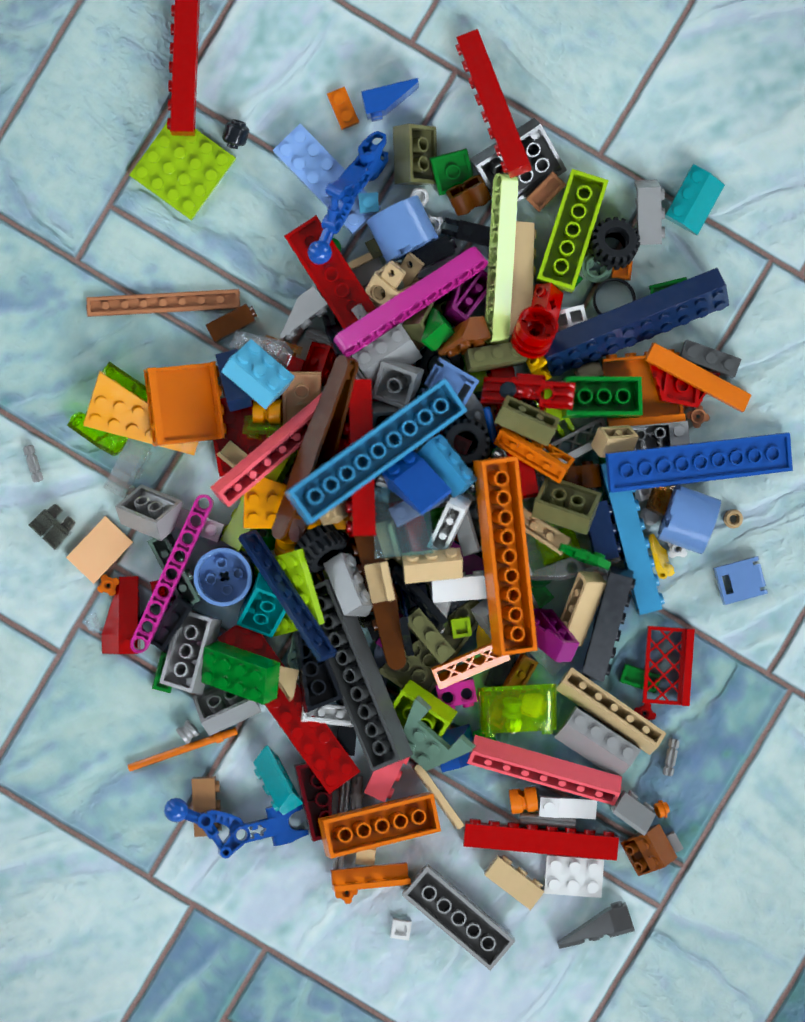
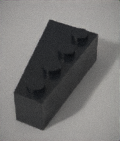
M299 632L293 634L304 713L342 699L343 696L329 660L318 662Z

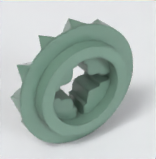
M587 255L582 263V273L586 279L594 283L603 282L608 279L612 273V268L607 270L606 266H603L600 269V275L596 270L589 271L594 267V256Z

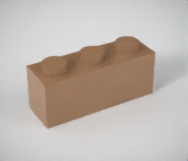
M216 776L193 777L191 779L193 810L199 813L207 812L208 810L221 811V800H217V792H220V781H216ZM194 823V837L207 836L204 830ZM214 823L218 831H222V824Z

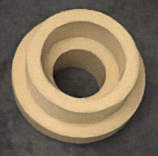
M735 509L728 510L723 518L725 525L729 528H738L743 522L741 512ZM732 515L736 516L734 523L730 521V516Z

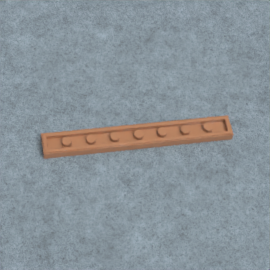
M240 290L86 297L87 317L237 309L240 307Z

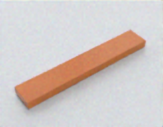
M656 343L651 344L644 361L740 412L745 411L751 394Z

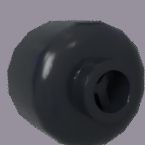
M232 119L231 122L225 124L222 139L227 143V147L238 149V146L246 145L249 128L245 122Z

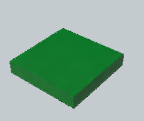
M467 148L429 158L439 196L446 194V191L453 186L462 184L474 176Z

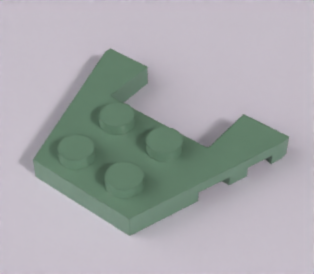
M418 696L414 700L403 729L413 752V755L410 757L428 771L471 752L476 745L463 734L450 746L421 720L431 709V706Z

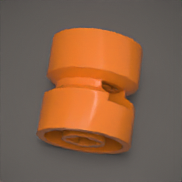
M535 786L525 787L523 791L519 788L509 789L512 814L523 813L524 810H527V812L539 811Z

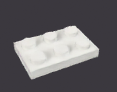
M546 854L544 894L601 898L604 859Z

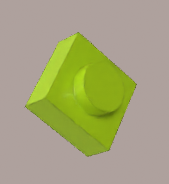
M469 616L450 619L453 639L472 636Z

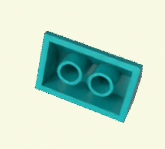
M693 164L669 206L665 219L698 235L725 184L711 173Z
M260 572L240 608L236 625L272 638L286 611Z
M268 745L265 746L253 762L256 767L254 772L259 780H263L264 785L262 787L268 796L271 795L273 799L271 804L275 811L279 810L285 815L302 805L303 801L279 756Z

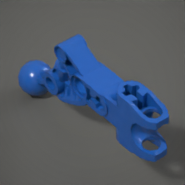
M379 131L370 134L359 145V155L347 167L337 181L327 185L325 194L331 196V205L328 206L327 214L322 220L321 227L323 231L319 240L312 242L307 252L309 259L314 264L320 265L330 260L332 250L329 244L333 235L337 234L344 225L355 198L368 181H374L378 178L389 160L388 152L383 151L387 142L386 134ZM375 138L382 139L377 145L372 143Z
M181 798L170 799L164 807V814L171 822L177 823L187 820L202 828L208 838L212 839L218 847V854L225 859L229 858L248 842L272 837L273 846H280L309 835L308 829L296 830L292 829L289 825L291 814L303 809V805L298 806L285 815L279 810L276 812L273 806L265 808L267 818L244 823L239 817L218 810H208L207 812L199 813L188 809V805ZM214 823H220L229 828V835L224 842L220 839L219 831ZM258 825L263 828L260 832L261 834L257 832L250 833L249 829L252 831L257 830ZM240 829L245 831L243 839H237L236 833Z

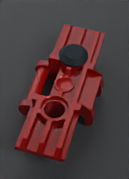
M517 373L515 378L484 377L481 404L502 405L506 395H509L520 401L522 399L536 400L540 407L538 409L546 412V408L573 410L576 383L546 381L545 375ZM545 390L552 391V396L548 399H544Z

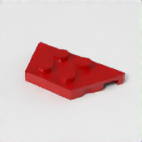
M649 363L659 401L698 408L706 393ZM708 371L718 377L720 376V373Z

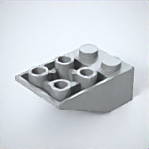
M314 285L297 298L280 334L283 342L285 340L291 341L297 336L296 332L299 329H307L313 324L311 320L315 317L321 318L328 312V304Z
M688 421L631 426L639 436L634 450L690 444Z

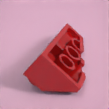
M123 576L118 579L119 584L115 589L116 594L113 596L102 631V654H139L132 651L130 647V642L140 618L139 576ZM140 639L135 641V646L138 649H141Z

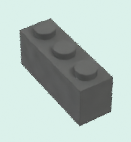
M690 340L684 341L679 355L699 367L730 378L736 376L741 359Z

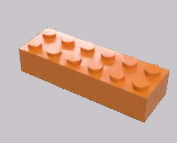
M430 792L318 818L325 856L330 859L441 831L434 794Z

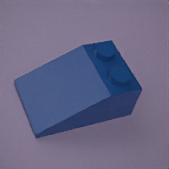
M418 78L361 91L367 120L371 119L372 122L382 120L383 116L389 114L419 88Z
M411 451L382 472L387 487L421 515L452 493L448 485L414 451Z

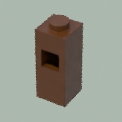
M244 304L206 324V327L213 341L217 343L255 323L257 314L252 306L248 307L247 304Z

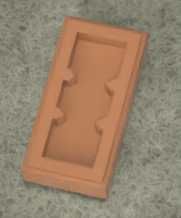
M552 171L526 200L540 212L566 184Z

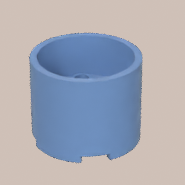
M418 196L402 200L378 212L366 221L386 263L400 260L406 257L409 252H413L439 238Z
M676 485L671 493V500L664 511L657 539L702 554L715 527L721 500Z
M223 547L213 549L204 554L196 564L194 570L195 588L199 595L210 604L216 606L233 605L248 595L255 581L252 562L243 552L237 551L234 548ZM229 572L228 577L230 579L223 581L221 573Z

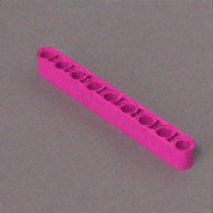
M477 247L469 248L339 332L334 337V343L344 356L353 355L398 324L481 272L487 266L488 261Z
M199 495L194 501L130 642V647L135 653H143L151 644L213 508L214 502L209 495ZM202 498L209 500V506L206 509L201 508L199 505V501ZM195 515L201 518L199 526H194L191 523V519ZM186 533H190L193 536V541L190 544H186L183 540V536ZM179 550L185 554V559L182 562L177 561L175 558V554ZM170 568L175 569L177 572L175 579H170L167 576V571ZM161 586H166L169 589V594L166 597L161 596L159 593ZM155 603L161 607L159 614H154L151 611V606ZM146 621L151 622L153 625V629L150 632L145 631L143 628V624ZM137 639L144 641L145 646L143 649L136 648L135 641Z

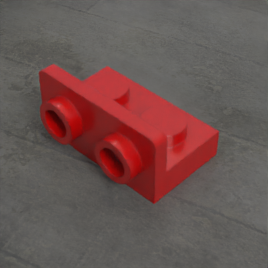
M312 341L301 371L321 372L322 386L326 385L336 360L332 347Z

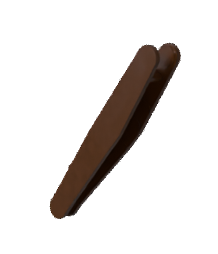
M344 355L336 358L301 443L285 491L337 455L355 377L359 368L358 361L355 358ZM284 493L272 526V535L275 539L281 540L286 537L289 530L290 540L297 543L306 533L309 524L306 525Z
M377 534L375 536L354 537L356 544L352 545L355 556L359 555L361 563H358L357 566L361 575L364 574L365 582L363 583L368 593L369 589L364 566L386 561ZM392 581L395 600L372 603L373 606L370 612L374 613L375 619L372 620L374 631L378 630L388 666L393 670H400L405 666L406 656L401 634L396 591Z

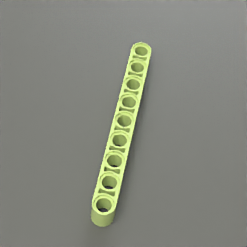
M497 173L493 179L485 321L491 338L486 340L485 343L492 345L508 343L511 319L518 178L516 176L510 179L508 174Z

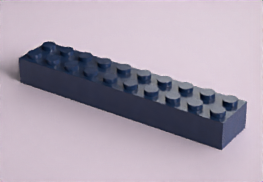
M718 268L558 331L549 351L544 356L547 360L546 366L551 376L562 375L564 372L579 368L588 362L597 361L603 356L614 354L618 350L632 347L643 340H649L655 335L669 332L675 327L686 325L690 321L703 318L712 312L723 310L729 306L726 284Z

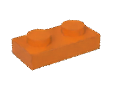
M345 86L327 93L341 130L359 123Z

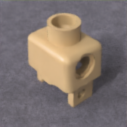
M409 252L401 264L390 261L381 269L375 271L365 292L372 298L371 301L374 306L378 308L420 281L417 276L425 264L413 253ZM403 281L404 287L400 290L398 286Z

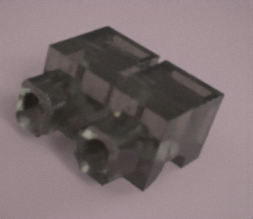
M58 504L52 505L49 509H44L29 524L54 550H58L66 538L72 534L71 530L76 524L70 516H67L63 522L57 518L64 511Z

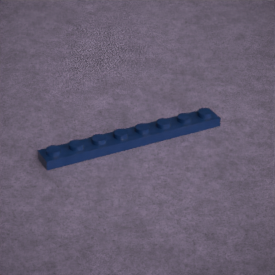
M255 529L241 534L238 538L318 662L334 657L337 653L258 531Z

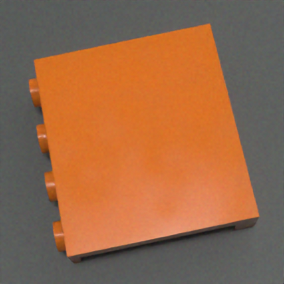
M668 349L669 351L677 355H680V352H675V349ZM648 351L644 352L642 356H636V353H626L625 357L617 358V354L606 355V359L601 360L603 377H642L643 415L638 418H607V427L686 421L682 405L659 401L649 363L644 361Z
M215 361L144 369L153 447L225 438L227 428L222 418L224 406L220 402L222 389L221 385H218L219 368L216 366Z

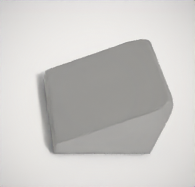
M674 831L666 834L675 853L684 849Z

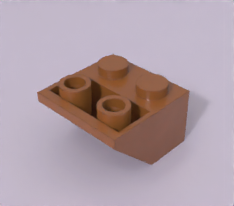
M484 316L470 317L453 327L455 333L440 346L438 353L439 356L448 355V357L455 356L458 353L464 355L467 349L483 346L485 344L484 341L491 338Z
M660 824L649 827L645 836L638 832L621 842L638 876L665 868L678 858Z

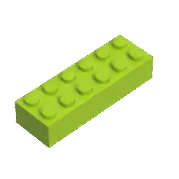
M575 169L571 170L536 282L541 284L552 283L560 290L573 293L609 180Z

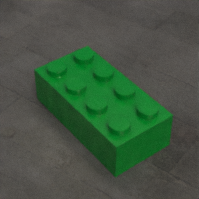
M566 376L561 379V382L576 383L573 410L562 409V418H638L643 415L642 377Z
M220 641L204 647L202 683L262 705L277 699L280 662Z

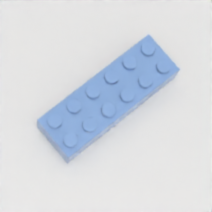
M299 124L273 149V152L328 209V206L331 205V196L325 194V189L329 183L337 181L345 169ZM362 189V191H361L360 193H367V192H366L364 189ZM358 195L344 223V227L354 236L367 223L366 221L377 213L360 214Z

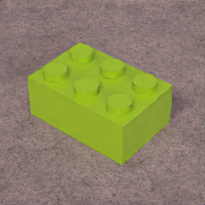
M409 680L393 703L402 728L404 729L414 700L420 696L431 706V709L421 720L442 738L458 712L412 680Z

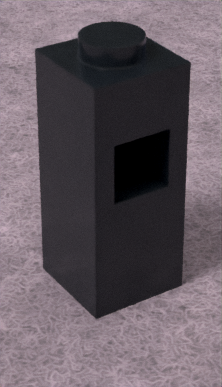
M445 235L411 253L425 264L421 269L423 270L454 255V249L457 246L453 238L449 239Z

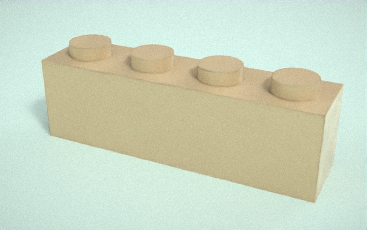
M578 572L560 618L578 640L579 646L583 645L587 637L588 629L607 584L599 572Z

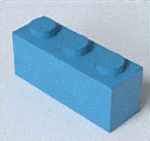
M441 434L430 439L417 453L452 490L450 494L453 498L463 494L477 480L472 470L467 467L459 454L454 451Z

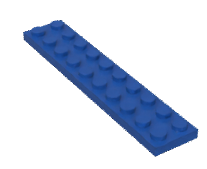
M789 432L605 453L608 492L610 493L793 471Z

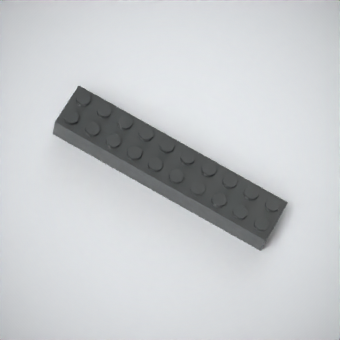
M330 579L314 585L325 621L324 624L319 626L337 652L334 657L328 660L342 693L343 703L371 771H376L412 756L413 752L357 616H344Z

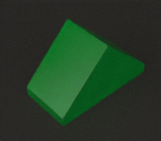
M436 308L431 309L421 338V342L431 351H435L455 333L448 320Z

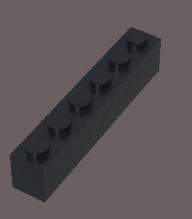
M610 566L606 580L607 584L602 594L582 666V675L587 678L604 682L605 676L610 674L612 666L609 664L610 658L614 659L616 647H614L615 641L619 642L621 635L619 626L625 622L626 613L623 612L625 607H629L631 600L629 591L634 589L636 582L631 570Z

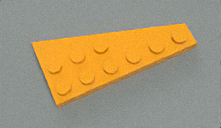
M99 370L83 426L153 444L148 402ZM199 442L163 445L160 447L195 455Z
M264 477L244 494L243 528L272 529L287 484ZM349 517L333 525L337 530H346V521H349ZM320 518L309 524L308 529L321 525Z

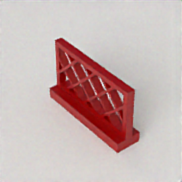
M647 626L642 703L690 706L695 629ZM652 630H658L664 635L657 643L651 639ZM673 632H681V640L675 645L668 637ZM667 639L673 647L664 654L658 645ZM657 648L663 656L654 663L650 658V652ZM674 649L680 654V659L675 664L667 657ZM666 658L672 666L663 673L657 664ZM655 667L662 675L653 682L648 675L649 671ZM674 668L679 675L678 679L672 683L665 675ZM664 677L670 686L661 692L655 684ZM654 686L660 695L655 699H647V691ZM672 687L677 692V701L668 700L664 695Z

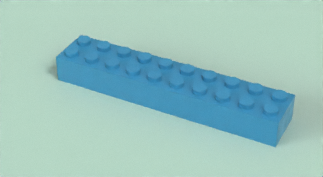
M446 379L440 380L284 493L306 525L312 524L468 410Z

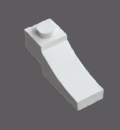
M540 795L538 815L540 817L596 819L597 801L585 798Z

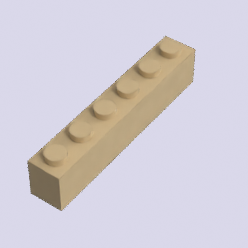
M516 221L510 339L519 315L524 309L531 307L535 289L533 285V278L536 274L534 259L536 257L534 240L536 239L537 231L534 229V223Z
M572 667L564 674L555 688L559 693L648 755L659 747L666 735L663 730Z

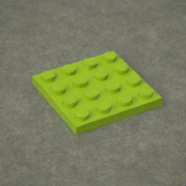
M166 123L129 176L192 221L236 158L197 129H195V136H172L170 130H167Z
M303 548L275 556V559L319 625L324 624L325 621ZM252 563L254 568V575L257 577L259 574V570L257 569L256 565ZM285 613L274 633V637L298 631L287 613Z

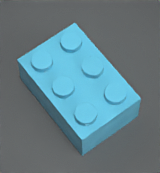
M252 339L230 357L221 371L265 410L287 390L295 378L293 374Z

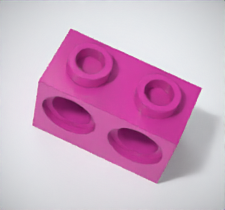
M473 678L464 679L441 690L436 685L437 696L441 701H443L442 695L445 692L453 694V699L450 702L443 701L453 709H456L455 706L463 705V708L475 706L474 702H478ZM468 688L472 691V695L470 698H463L461 691Z

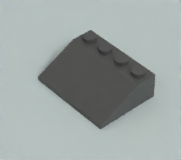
M535 118L517 128L532 168L531 171L517 176V202L530 195L552 171L557 176L567 171L541 123ZM494 143L470 159L478 175L480 174L491 195L494 176L497 173L504 174L500 164L503 162L502 156H497L494 145H497V143Z

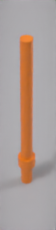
M234 727L223 732L220 731L209 737L128 764V769L131 772L215 742L218 744L226 738L238 735L237 728Z

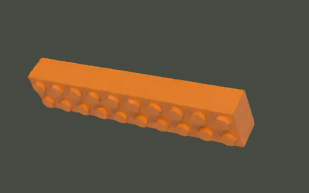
M507 456L473 461L474 475L477 478L475 487L493 654L506 656L538 651L518 457Z

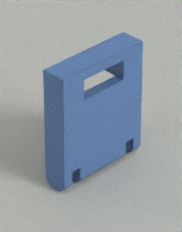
M439 357L438 361L444 364V366L441 367L435 364L424 384L432 387L440 380L446 379L457 395L464 383L471 388L462 402L465 406L480 380ZM423 387L420 389L421 392H425L427 390Z
M758 556L713 568L723 605L768 593L767 589L760 591V588L766 586L761 565L753 564V562L759 560ZM722 576H729L733 593L726 594Z

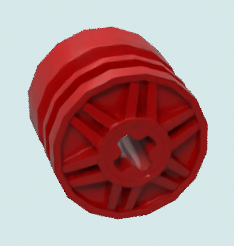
M534 306L524 309L519 315L511 335L512 347L517 353L526 358L536 359L545 356L558 331L557 318L552 312L542 307Z

